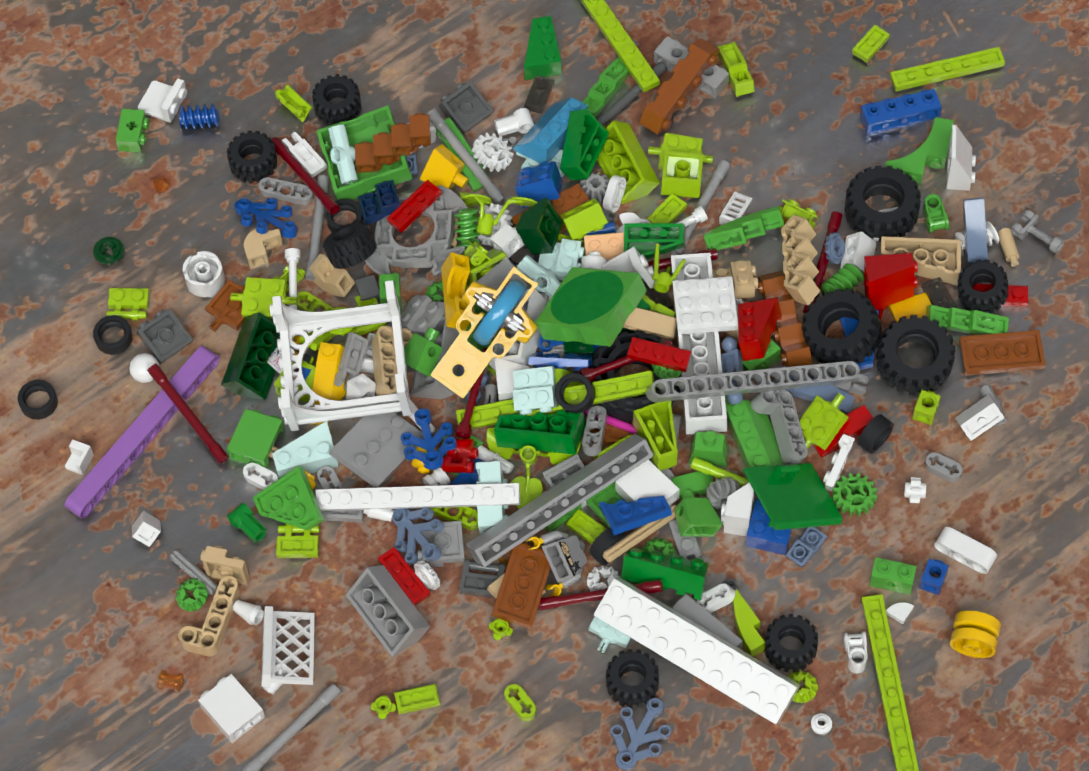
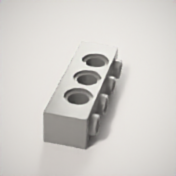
M667 36L654 51V62L656 64L663 62L667 70L672 73L680 59L684 60L689 54L688 48L681 45L679 41ZM711 66L704 70L702 75L703 81L698 89L716 99L729 84V73L723 67Z

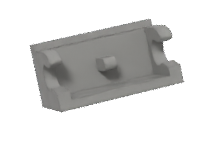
M578 454L543 472V483L550 490L585 467Z

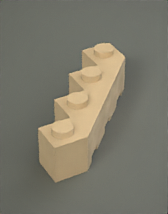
M792 215L781 229V235L783 236L782 253L784 255L783 272L786 279L784 280V286L796 302L809 306L820 292L813 281L819 273L812 262L818 253L811 244L816 233L805 218Z

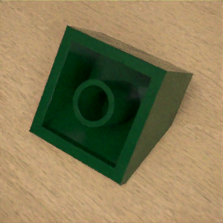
M543 198L521 214L516 225V231L531 254H552L563 221L549 199Z

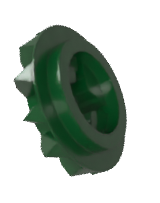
M115 237L102 238L93 248V255L101 265L104 263L110 266L111 263H118V260L123 258V253L125 252L123 243ZM105 247H107V249H109L110 251L112 250L113 255H109L108 253H106Z

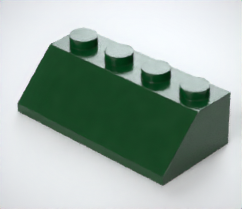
M260 312L245 317L221 385L236 395L265 400L276 371L267 361L275 349L278 348L277 339H280V333H277L274 322Z

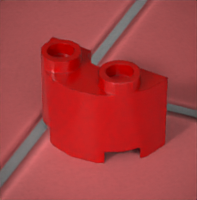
M455 439L457 446L455 449L447 451V456L443 458L442 470L448 473H473L474 460H477L479 455L478 448L474 446V439Z

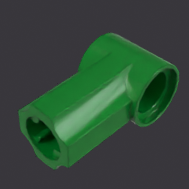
M243 502L227 515L230 523L236 529H241L253 543L261 541L267 533V529L254 517L251 509Z

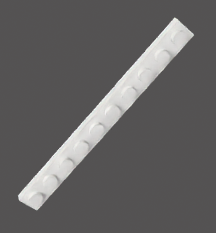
M520 484L316 490V501L321 511L520 505Z

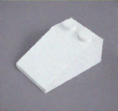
M952 125L947 155L946 189L970 191L971 183H975V172H972V167H975L976 155H972V146L957 125Z

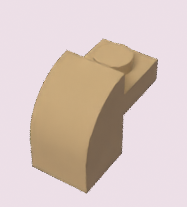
M254 229L246 236L244 250L250 269L268 264L266 250L283 245L279 229L268 230L265 234H259Z
M319 254L309 267V270L316 277L314 282L321 289L334 296L345 297L355 284L345 269L334 268L324 254Z

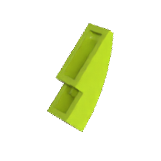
M732 42L717 46L720 49L718 53L722 65L729 73V82L736 97L754 92L753 78L736 43Z
M735 590V598L733 600L735 627L738 637L743 640L742 646L746 653L755 657L765 651V641L757 632L760 630V620L739 591Z

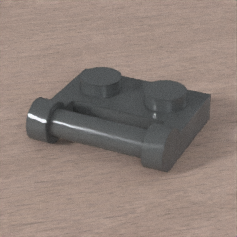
M464 559L459 594L495 598L487 588L505 573L506 563H499V565L489 564L486 567H482L477 562L471 561V559ZM470 570L495 572L498 574L496 576L488 574L471 573Z

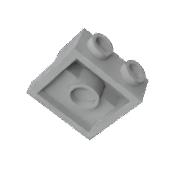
M415 295L407 302L406 309L400 314L402 328L410 330L413 335L416 333L424 337L428 328L434 329L445 314L444 302L432 301L429 296Z
M461 521L443 522L444 528L439 533L432 530L422 532L430 543L439 546L442 554L439 560L429 561L423 557V547L421 546L422 550H418V561L422 560L428 563L431 568L444 567V563L464 562Z

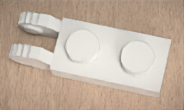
M296 132L291 134L292 139L297 143L294 146L286 138L281 140L312 178L327 168L324 160Z

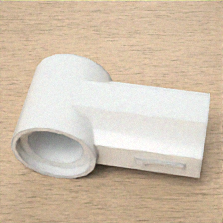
M520 108L511 116L494 120L499 137L518 131L524 134L534 126L530 111L527 108Z

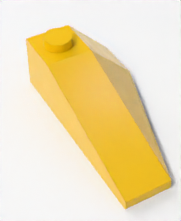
M321 342L312 391L325 399L341 401L347 393V390H344L343 387L345 383L343 382L341 386H336L334 379L339 371L338 367L344 346ZM315 401L314 404L320 405V402ZM324 422L310 423V424L320 425V424H322V423H324Z

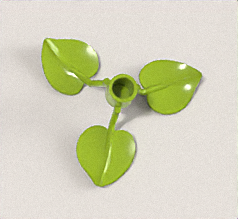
M459 193L461 195L460 198L467 207L480 206V217L476 233L488 236L492 235L493 225H498L499 219L509 204L514 203L532 207L538 203L529 198L511 197V199L506 201L494 220L493 215L484 213L485 205H491V198L478 193Z
M494 428L487 429V444L491 452L499 453V456L505 460H509L513 453L516 455L520 454L522 462L526 465V478L519 476L510 482L520 484V505H516L518 509H521L543 493L541 481L537 478L530 479V465L536 463L537 456L550 457V462L554 466L574 456L573 454L553 452L542 453L536 451L532 446H525L518 451L514 448L497 447ZM581 441L579 443L576 454H578V451L581 447Z

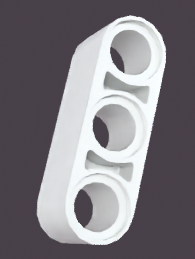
M950 527L943 529L934 544L935 548L941 553L981 574H987L997 558V553L991 548Z

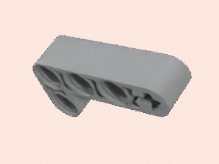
M787 390L759 392L751 400L752 409L759 414L770 415L783 463L785 465L799 464L807 457L808 451L792 394Z

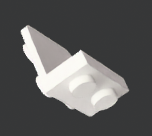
M177 78L173 86L152 81L138 105V110H145L146 115L171 123L187 95L184 80Z
M635 247L601 266L602 270L639 273L650 289L653 288L655 282L652 279L654 268L648 265L643 254L640 255Z

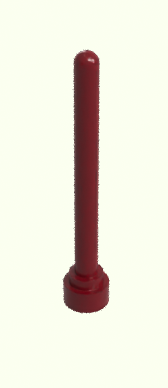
M670 340L659 343L672 347ZM625 356L596 368L585 367L579 369V372L593 382L596 376L637 360L629 359Z
M485 369L472 386L463 420L456 427L455 435L460 438L469 439L471 437L472 428L470 422Z

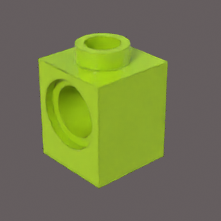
M921 390L914 409L913 420L932 425L939 408L941 396L933 391ZM928 404V405H930L931 407L928 408V407H925V406H923V405Z

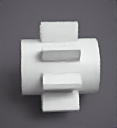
M911 477L910 482H905L904 497L909 498L910 503H920V498L925 499L926 483H921V478Z

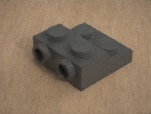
M471 81L467 84L463 82L455 88L456 92L453 94L447 93L440 99L441 103L439 105V108L446 117H450L463 134L494 111Z
M162 309L154 315V320L151 322L147 320L138 326V337L147 349L151 350L160 364L193 342V339L171 309L167 311Z

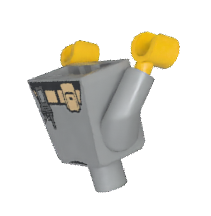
M556 530L541 535V538L531 537L525 541L532 540L534 542V547L528 550L537 549L540 544H543L542 549L557 583L560 582L559 584H548L546 586V590L554 588V593L549 596H559L562 588L566 589L580 580L587 558L584 553L585 544L583 541L578 540L576 535L569 537L567 533Z

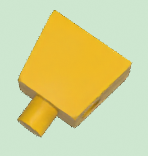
M441 144L434 148L420 180L424 182L429 180L437 187L441 185L451 189L455 184L464 188L469 178L461 174L465 166L464 162Z

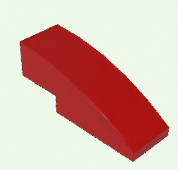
M865 405L846 415L849 418L826 450L818 445H813L821 458L840 449L838 442L843 434L855 438V441L857 436L861 435L864 428L873 419Z

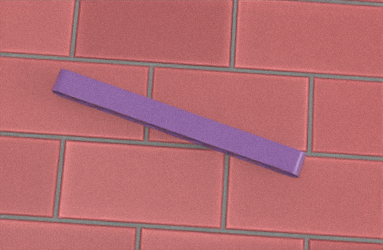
M200 346L169 381L185 402L214 370L220 360V356L205 346ZM163 389L70 494L65 502V508L81 519L85 518L175 415L178 408Z

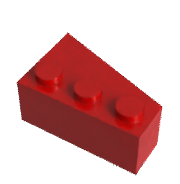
M778 298L738 304L739 346L743 361L764 358L771 342L770 337L773 332L775 333L776 323L782 316Z

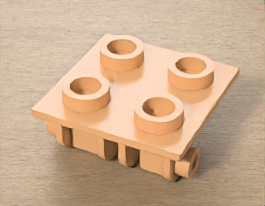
M623 232L584 236L585 255H589V252H599L608 262L624 253Z

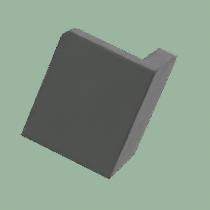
M374 275L355 280L357 292L362 301L376 298L378 304H381L380 291Z

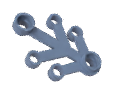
M423 507L421 510L416 511L396 509L392 515L393 522L398 526L395 548L402 553L407 551L405 561L410 564H415L418 561V554L415 552L416 540L423 547L422 554L425 559L437 561L442 554L439 546L430 543L422 532L432 530L439 533L443 530L444 523L438 519L414 524L411 521L419 518L426 521L431 520L434 512L428 507ZM406 528L409 531L408 542L404 540Z
M651 698L647 702V713L637 730L632 719V709L630 707H623L621 709L620 717L625 722L631 739L628 748L622 737V726L613 725L610 730L611 737L615 739L619 751L616 755V764L620 769L625 771L631 770L636 766L637 761L649 757L656 758L661 755L662 748L658 743H652L649 749L636 752L640 745L659 739L666 740L671 736V728L668 725H662L657 731L646 734L654 717L660 716L663 713L664 704L661 699ZM653 703L659 704L657 708H653L651 705ZM629 712L630 716L625 717L623 716V713ZM618 729L621 733L616 735L613 731ZM662 730H667L669 733L666 734V735H663V734L661 733V731H662ZM656 747L659 751L654 753L651 749ZM627 756L630 760L625 762L622 760L623 757Z

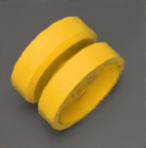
M961 611L957 613L953 625L954 631H952L949 644L951 648L960 654L974 658H988L995 655L998 642L996 639L999 637L1001 628L999 620L989 614L978 611Z

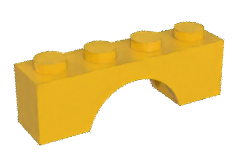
M451 252L441 266L446 327L457 329L456 323L468 307L463 301L462 296L465 293L466 282L470 273L468 256ZM463 320L460 323L462 331H465L470 324L469 320Z

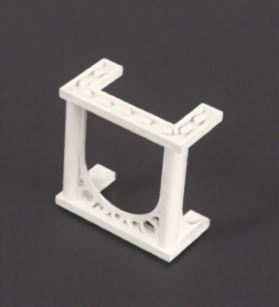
M393 280L385 281L388 302L385 304L324 312H306L286 306L282 302L281 296L272 297L273 304H270L271 317L273 316L277 333H280V339H277L278 350L282 351V357H279L280 369H283L284 375L280 376L282 388L285 387V389H281L278 405L279 409H281L282 417H284L285 425L289 424L291 431L299 430V425L362 416L402 411L403 416L411 415L400 306ZM392 322L398 373L395 374L397 394L334 401L317 395L308 387L302 374V360L308 346L318 336L334 329ZM305 331H308V333L313 331V334L308 336ZM295 335H300L305 339V343L298 345L293 342L292 338ZM292 348L299 350V354L295 356V351ZM302 385L303 389L298 392L297 386ZM305 394L310 395V400L307 404H298L300 397ZM319 401L320 405H316L314 402Z

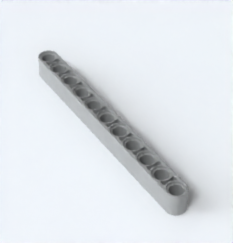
M853 361L659 379L647 388L646 396L652 402H664L846 384L859 376L860 368ZM845 369L850 372V376L846 374ZM826 370L831 373L832 378L827 375ZM808 372L812 374L813 380L808 377ZM789 374L794 377V382L790 380ZM770 376L774 377L776 383L770 380ZM751 378L756 380L757 385L751 382ZM732 380H735L737 382L738 387H735L732 384ZM713 381L718 384L719 389L713 386ZM693 383L699 386L700 391L694 388ZM674 385L680 388V393L675 391ZM655 387L660 389L661 395L655 392Z

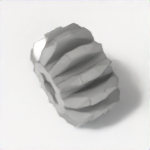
M600 171L597 175L591 172L588 179H583L579 185L590 200L595 198L601 204L610 180H608L606 174L601 176Z
M732 477L716 478V481L710 482V486L706 488V498L709 499L714 509L721 508L722 510V504H727L728 496L739 490L740 486Z

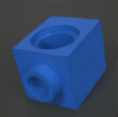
M929 559L919 589L940 595L949 565H946L941 560ZM936 573L939 575V577L935 578L932 577L930 574Z

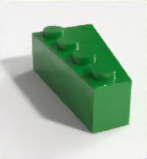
M557 410L555 414L537 412V414L531 416L520 414L499 415L494 428L497 447L522 449L525 446H532L536 451L576 455L586 424L583 412L573 414L571 412L566 413L565 410Z
M631 548L624 555L621 579L638 584L661 579L663 590L675 589L677 591L676 594L682 596L690 593L694 595V599L701 601L706 587L709 563L697 558L689 560L684 559L680 555L666 556L657 551L649 553L643 552L639 548Z

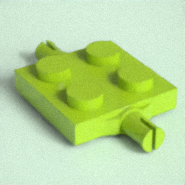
M665 133L661 147L649 146L648 154L659 155L658 170L663 171L665 150L702 154L703 139ZM703 155V162L713 164L714 156Z
M246 277L243 293L231 292L230 296L231 301H242V317L260 312L267 318L273 319V316L271 317L270 304H273V296H281L282 302L285 305L298 304V297L286 296L287 282L281 279Z
M840 393L836 395L832 402L825 401L817 395L799 420L807 450L811 444L818 445L826 450L849 418L838 408L845 398Z

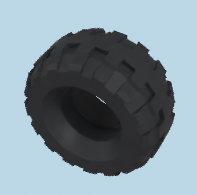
M635 330V333L620 332L611 347L600 346L595 350L590 367L596 368L627 356L632 337L655 343H661V338L652 333L646 335L644 331ZM634 361L632 363L627 364H639L647 367L654 374V382L656 380L662 379L654 373L652 364L641 361ZM624 366L596 376L593 382L616 378V373ZM674 385L675 391L679 393L680 388ZM655 387L656 393L661 395L660 389ZM646 394L599 403L598 406L604 407L607 415L626 422L633 421V411L657 402L650 401Z

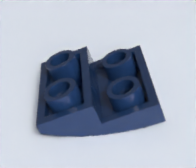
M393 180L376 184V191L358 196L363 218L367 225L385 218L400 206Z

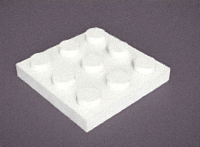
M732 276L672 281L678 335L738 330Z

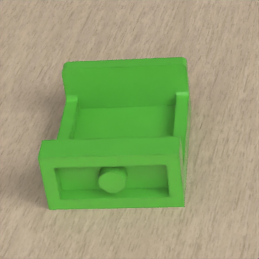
M245 409L226 449L229 459L244 464L256 463L267 469L270 464L268 457L279 432H284L285 430L283 421L274 415L268 416L258 410L251 411Z

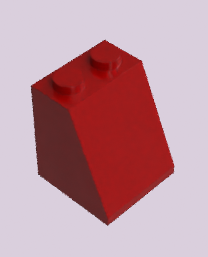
M912 253L864 256L865 295L870 299L876 310L914 296V288L918 287L917 276H914V273L918 272L917 261L913 260Z

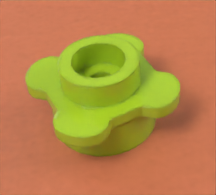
M496 619L489 624V629L493 631V638L495 640H501L502 637L511 636L513 633V629L509 627L507 621Z
M382 695L371 704V709L377 712L380 719H385L390 712L396 710V705L391 703L387 695Z

